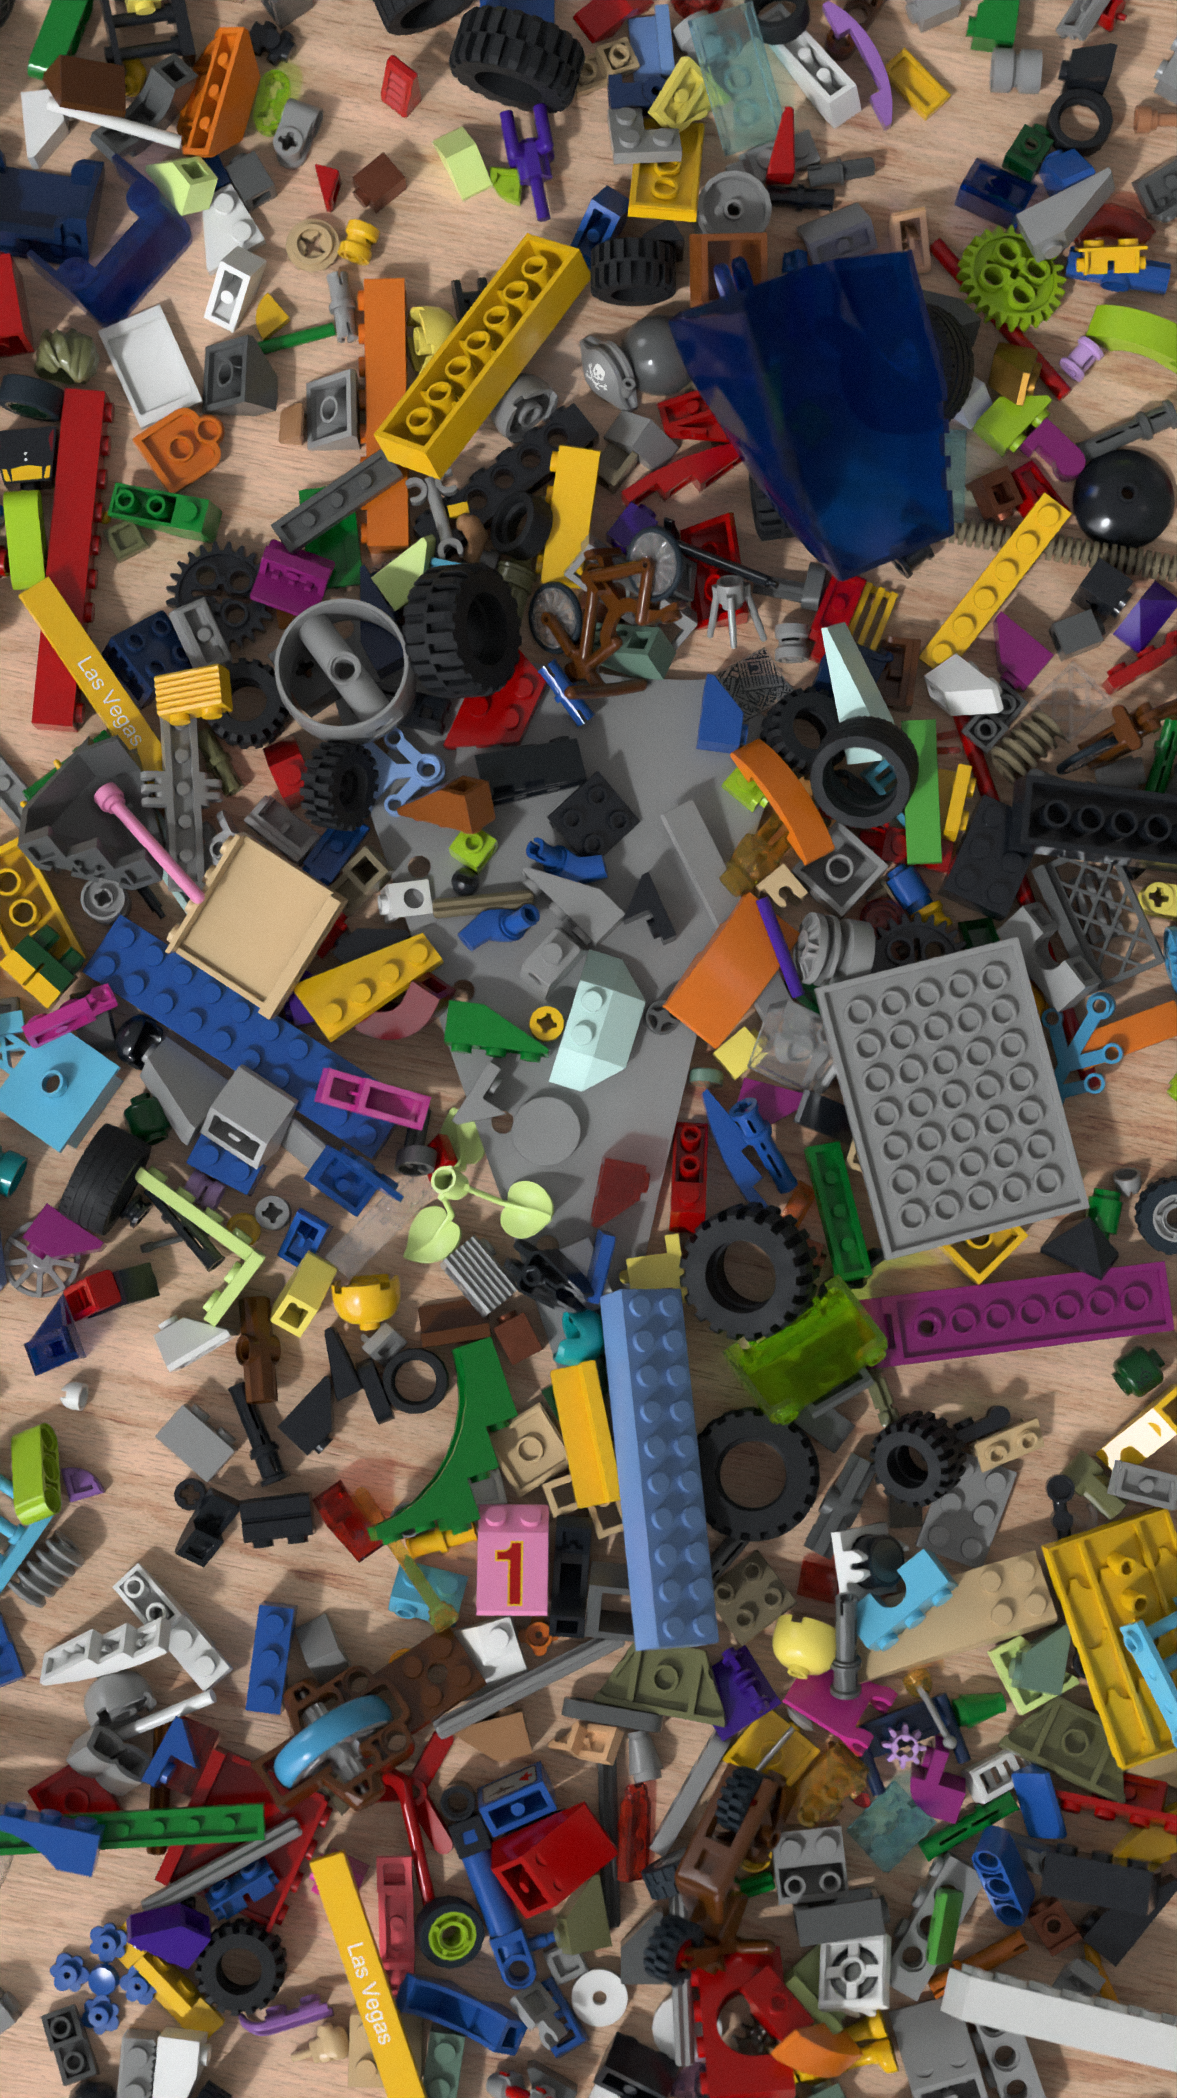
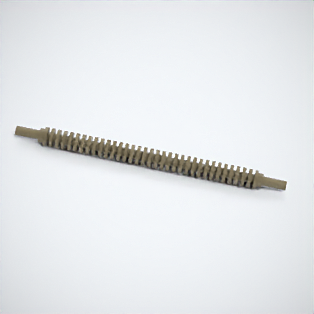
M902 514L900 528L933 533V537L940 538V542H945L946 536H949L948 543L954 544L955 537H957V545H963L964 539H967L966 546L971 547L974 540L975 548H980L981 543L984 542V549L989 550L990 544H993L992 551H998L999 545H1002V548L1013 534L1011 533V526L1006 525L1003 532L1002 524H997L996 530H993L994 523L989 522L986 529L984 528L985 521H980L978 527H976V520L971 519L970 524L967 525V518L962 517L961 524H958L959 517L953 516L952 522H949L950 515L946 514L944 518L936 517V520ZM1060 534L1057 541H1055V536L1037 558L1042 559L1043 553H1045V560L1050 561L1052 554H1054V562H1059L1061 556H1063L1062 562L1068 564L1071 557L1072 565H1077L1080 559V566L1086 567L1087 561H1089V568H1092L1097 560L1101 558L1113 567L1116 565L1115 568L1120 572L1124 567V574L1128 575L1133 568V576H1139L1140 570H1142L1141 576L1145 578L1148 577L1150 571L1151 579H1156L1159 573V580L1165 581L1168 574V582H1174L1177 576V555H1173L1170 561V554L1164 553L1161 559V552H1155L1152 558L1153 552L1151 550H1147L1145 556H1143L1144 550L1139 548L1135 555V548L1129 547L1126 553V546L1122 545L1117 552L1116 544H1111L1110 550H1108V543L1105 542L1102 543L1101 549H1099V541H1094L1092 547H1090L1091 540L1085 539L1082 546V538H1076L1075 544H1073V537L1071 536L1067 537L1065 543L1064 535Z

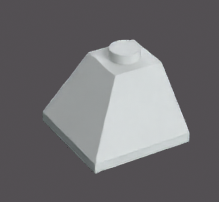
M176 1315L159 1324L158 1326L161 1331L153 1335L169 1372L183 1369L238 1336L235 1329L219 1325L214 1327L210 1323L188 1317L179 1320Z
M502 1615L452 1631L487 1683L486 1686L464 1701L480 1697L529 1672L512 1616Z

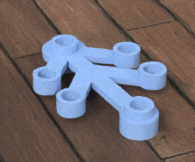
M395 728L384 736V742L390 750H398L411 764H396L373 742L363 744L362 746L371 751L370 757H374L377 764L373 769L378 770L379 777L375 778V784H379L378 792L374 791L373 798L377 800L397 779L410 778L397 794L388 796L384 802L385 810L390 816L400 817L401 815H398L397 810L392 811L389 809L391 802L400 801L402 806L422 787H434L440 784L445 777L446 767L438 755L433 753L421 754L405 739L403 732ZM398 734L401 738L397 744L389 743L390 736ZM427 766L435 768V772L431 776L423 775V770Z

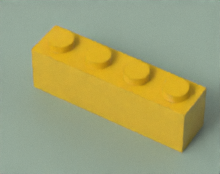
M561 444L559 445V451H552L550 471L556 473L554 486H547L545 502L551 506L553 522L545 545L544 554L538 553L535 574L541 575L540 583L560 582L568 587L581 589V587L564 576V571L581 551V543L591 530L602 450ZM586 560L576 570V573L580 576L585 570Z

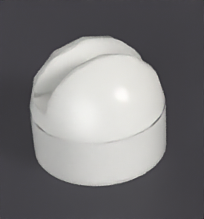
M80 1382L66 1384L62 1388V1391H66V1397H60L61 1402L66 1408L82 1411L88 1400V1385Z

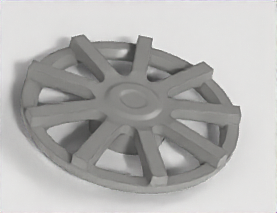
M30 1221L16 1229L7 1239L3 1250L6 1277L14 1288L25 1295L36 1298L51 1297L64 1291L74 1281L80 1268L81 1256H74L75 1260L73 1263L59 1259L54 1260L48 1255L42 1260L26 1249V1245L16 1240L34 1222ZM12 1245L24 1251L27 1256L21 1259L9 1260ZM27 1264L28 1269L16 1281L11 1273L10 1266ZM55 1265L73 1269L64 1283L54 1271ZM34 1272L37 1273L36 1291L22 1286L24 1281ZM48 1273L59 1287L43 1292V1275Z

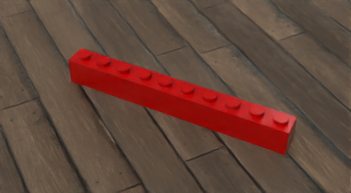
M64 388L46 577L49 576L79 623L88 633V623H93L95 618V603L91 602L92 589L96 590L98 586V569H94L95 556H100L102 547L101 536L97 535L98 523H103L105 515V504L100 502L101 490H106L108 485V470L104 469L105 456H110L111 436H107L108 423H113L115 407L114 403L110 402L105 391ZM40 630L31 723L36 729L78 733L79 723L83 724L85 719V703H81L82 690Z

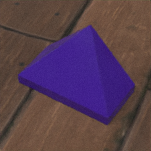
M1154 581L1113 635L1136 653L1141 652L1177 608V597L1157 581Z

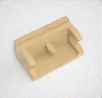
M784 863L756 886L754 892L757 899L769 896L774 912L778 915L783 914L781 907H786L785 901L787 898L789 902L797 907L805 900L808 891Z

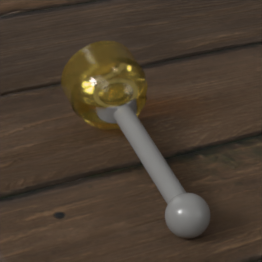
M920 1668L909 1673L902 1679L906 1691L914 1698H923L944 1738L943 1746L948 1750L954 1749L957 1745V1740L948 1733L929 1697L933 1683L928 1670Z

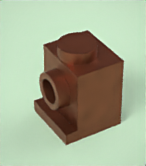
M1008 465L965 485L967 491L971 490L984 521L992 517L995 523L1014 515L1012 508L1024 503Z
M1044 1896L1032 1903L1031 1911L1028 1912L1027 1918L1052 1957L1082 1939L1056 1897L1049 1899L1048 1896ZM1050 1920H1058L1059 1927L1053 1931L1047 1929V1924Z

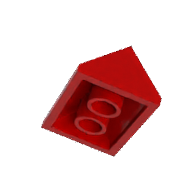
M733 512L725 513L680 530L682 541L741 564ZM684 554L685 557L697 563L694 600L690 601L691 608L697 612L698 625L694 630L708 629L713 598L712 585L716 584L720 577L734 574ZM746 601L742 603L743 606L740 609L735 610L736 625L747 623L749 612ZM720 603L715 628L729 626L728 610H724Z

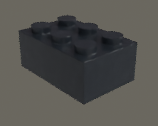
M983 795L977 801L937 894L1001 922L1009 913L1034 854L1008 850L1012 807Z

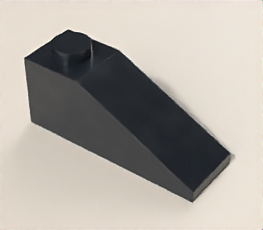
M1172 1874L1161 1878L1158 1905L1148 1915L1099 1906L1096 1911L1093 1909L1089 1910L1079 1923L1081 1927L1079 1934L1082 1939L1116 1967L1177 1892V1878Z

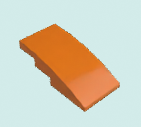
M750 892L741 897L728 919L719 925L704 950L696 954L662 1006L715 1049L722 1044L743 1018L780 967L756 901L759 899ZM775 913L790 952L797 942L800 933Z

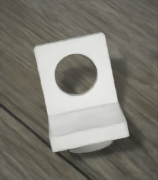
M428 879L387 884L380 891L381 895H378L379 913L384 915L385 924H392L402 917L433 913ZM417 889L422 893L423 903L420 907L410 908L406 905L404 894L407 890Z

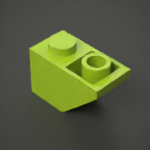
M1048 395L1026 396L1024 405L1020 406L1006 397H999L976 421L973 431L1001 457L1009 450L1015 453L1027 438L1024 434L1033 425L1037 428L1050 416L1051 413L1048 411L1052 399Z

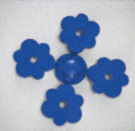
M111 1922L107 1923L104 1927L96 1926L90 1932V1938L93 1941L90 1945V1951L93 1954H98L103 1964L96 1965L90 1972L87 1967L83 1966L84 1960L81 1956L72 1957L71 1954L63 1952L57 1956L56 1964L50 1968V1974L55 1977L54 1986L59 1991L70 1989L72 1992H77L81 1989L82 1984L88 1981L91 1991L97 1994L94 2000L88 1999L84 2003L86 2011L81 2019L84 2026L93 2028L94 2032L98 2035L103 2034L106 2030L114 2031L120 2024L117 2016L120 2007L116 2003H111V1999L108 1994L113 1993L118 1988L119 1984L124 1991H127V2000L131 2002L137 2000L142 2005L150 2004L154 1998V1993L157 1992L133 1965L129 1968L128 1973L124 1974L120 1979L116 1969L109 1965L116 1957L121 1958L125 1955L126 1949L124 1945L127 1943V1933L122 1929L116 1930L115 1924Z

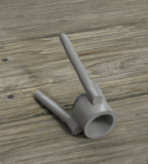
M739 575L720 577L716 584L712 585L713 598L707 637L712 638L714 636L720 603L724 610H728L730 646L732 649H736L737 627L735 610L740 609L743 606L742 603L746 601L762 642H765L767 636L751 595L750 583L744 582L743 577Z

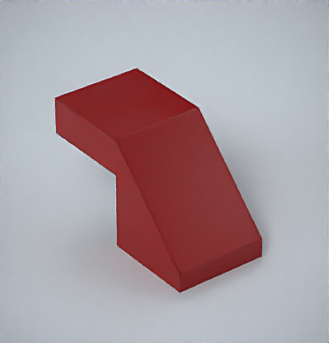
M592 0L575 13L572 18L590 42L594 44L613 37L626 19L648 12L654 2L652 0Z

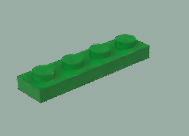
M840 1141L807 1147L804 1149V1154L836 1283L870 1277L873 1273Z

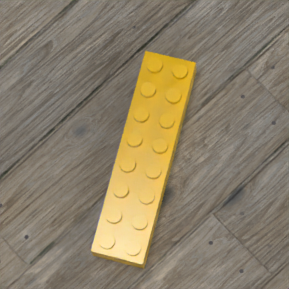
M528 233L524 236L374 433V437L388 461L439 480L443 477L591 280V273L580 249Z

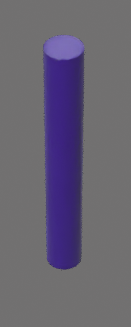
M769 896L756 901L792 999L804 995L805 991Z

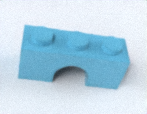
M923 1548L897 1570L906 1584V1595L899 1605L889 1608L880 1596L872 1593L867 1594L857 1603V1635L868 1649L874 1651L890 1649L898 1642V1635L906 1628L912 1629L918 1626L926 1618L925 1613L934 1605L939 1607L945 1604L953 1596L951 1591L959 1585L934 1552Z

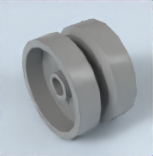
M737 170L720 172L708 180L699 194L696 222H692L694 233L764 232L770 222L772 211L768 191L762 182L750 173Z

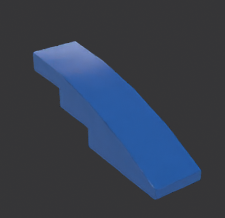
M706 1089L701 1094L711 1133L727 1170L748 1204L760 1202L763 1204V1208H767L768 1204L753 1188L763 1177L742 1153V1150L749 1145L742 1138L743 1131L732 1120L711 1092Z

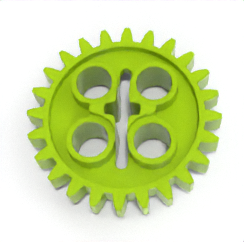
M997 225L992 233L985 229L981 236L976 235L970 245H967L963 251V257L957 265L961 270L956 278L964 282L958 290L959 292L969 293L964 302L966 304L975 303L974 312L976 314L980 312L985 314L983 323L986 324L991 319L996 320V329L998 330L1003 323H1007L1009 332H1013L1019 324L1021 330L1026 332L1030 325L1038 328L1043 320L1047 322L1061 304L1060 299L1065 294L1061 287L1066 282V278L1058 276L1064 269V266L1054 265L1053 263L1058 256L1052 259H1044L1037 263L1021 233H1015L1013 225H1010L1005 233L1000 225ZM986 279L989 280V281H991V282L993 283V285H992V284H989V283L986 281Z

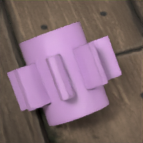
M903 1723L901 1730L896 1732L889 1727L888 1731L891 1735L889 1741L881 1742L884 1748H890L891 1750L886 1756V1760L891 1762L897 1758L901 1769H905L906 1762L911 1760L918 1765L920 1763L916 1757L918 1751L926 1750L925 1745L916 1741L922 1734L920 1730H915L911 1734L908 1732V1725L906 1723ZM903 1739V1741L907 1742L911 1739L908 1743L911 1748L910 1751L907 1753L903 1750L898 1751L897 1741Z

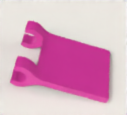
M832 1668L820 1675H808L807 1679L796 1678L782 1702L839 1737L854 1754L861 1757L874 1738L867 1730L855 1727L868 1703L870 1702L877 1711L886 1714L898 1695L897 1692L889 1687L868 1681L860 1684L862 1693L859 1697L851 1700L835 1698L830 1694V1685L833 1683L834 1674Z

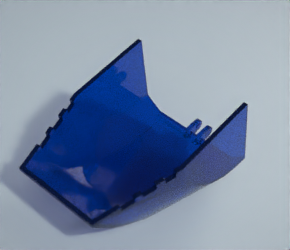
M912 249L836 258L791 270L753 284L751 272L748 268L749 265L741 256L732 259L731 270H733V277L728 265L725 263L715 265L713 272L720 297L678 312L668 320V324L684 366L704 402L762 494L804 547L839 581H845L954 535L953 491L947 490L946 468H951V455L945 454L944 434L950 433L949 418L944 419L943 401H948L947 385Z

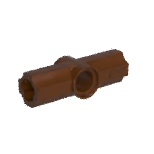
M254 1296L239 1299L241 1336L236 1342L235 1353L238 1363L244 1366L246 1403L264 1404L278 1401L275 1365L280 1359L281 1345L278 1337L273 1335L272 1322L270 1321V1298Z

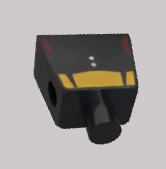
M56 426L0 431V472L3 483L8 491L40 490L41 492V490L55 488L60 432Z

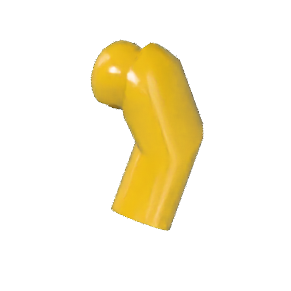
M140 59L122 62L127 70L125 75V92L128 97H135L140 94L146 80L147 70Z

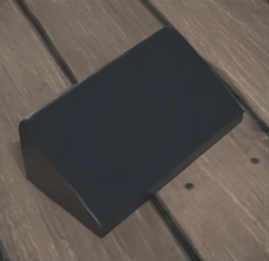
M666 220L643 234V238H651L671 245L676 251V262L683 261L684 238L673 220Z

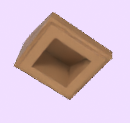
M296 403L281 411L279 443L290 445H303L305 443L307 412L303 403Z

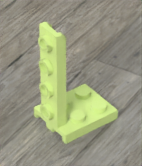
M152 1165L148 1170L142 1166L135 1175V1179L139 1184L245 1260L243 1265L236 1261L223 1279L229 1284L222 1293L216 1289L203 1306V1309L207 1311L203 1319L215 1327L265 1260L266 1255L250 1245L253 1239L236 1227L232 1232L221 1223L225 1218L210 1207L203 1211L193 1204L196 1197L183 1187L179 1186L177 1190H174L167 1185L165 1181L168 1177Z

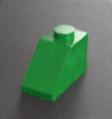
M983 0L979 3L975 16H969L966 37H972L970 50L992 53L994 47L1012 48L1020 0Z

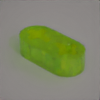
M270 70L262 76L256 98L253 120L257 131L266 137H273L275 135L286 102L291 97L289 78L280 70ZM275 81H280L281 87L284 89H278L276 98L271 99L272 93L268 86H273ZM269 108H273V115L277 121H271L270 126H265L261 117L267 118Z

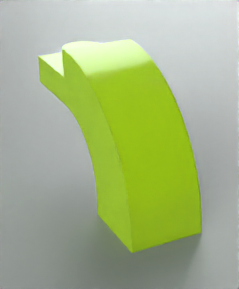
M1118 305L1096 306L1086 337L1109 351H1127L1148 357L1177 374L1176 323L1158 315Z

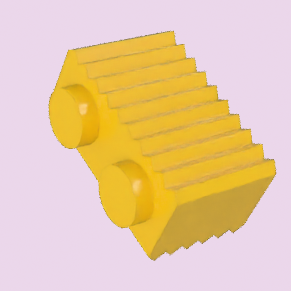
M219 663L154 677L157 714L173 726L187 725L191 722L190 719L200 718L201 716L207 720L219 719L223 716L222 713L233 711L230 672Z

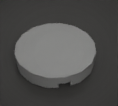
M545 1096L532 1099L521 1106L514 1117L511 1133L514 1146L522 1157L533 1164L548 1166L559 1164L571 1156L579 1143L581 1129L579 1119L571 1106L560 1099Z

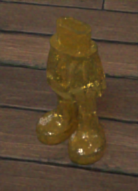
M775 810L767 822L754 835L747 833L743 836L730 860L726 863L727 870L719 877L721 883L735 897H739L745 889H753L755 885L780 866L782 857L792 847L786 839L789 834L788 829L773 845L770 846L768 844L773 835L784 824Z

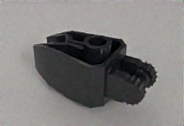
M516 1239L513 1248L527 1258V1261L523 1264L515 1258L508 1257L504 1266L518 1277L516 1281L518 1292L555 1310L568 1313L585 1312L587 1308L573 1293L581 1298L594 1296L593 1288L587 1277L559 1249L539 1250L528 1241Z

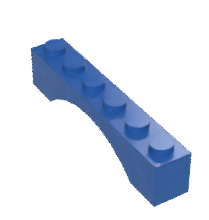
M7 1802L6 1805L0 1804L1 1831L13 1834L32 1845L48 1859L56 1870L92 1877L97 1867L105 1825L97 1824V1820L86 1816H79L76 1819L63 1817L61 1812L52 1809H43L41 1812L29 1810L25 1804L19 1802Z

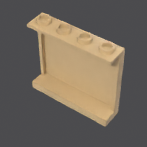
M246 832L235 834L234 837L230 835L220 849V853L223 856L217 866L213 864L209 867L202 879V882L205 884L202 889L205 894V900L200 904L194 903L191 899L188 901L184 909L188 914L182 924L177 923L167 937V941L170 944L165 952L168 954L176 952L260 1008L258 1013L270 1020L279 1015L349 900Z

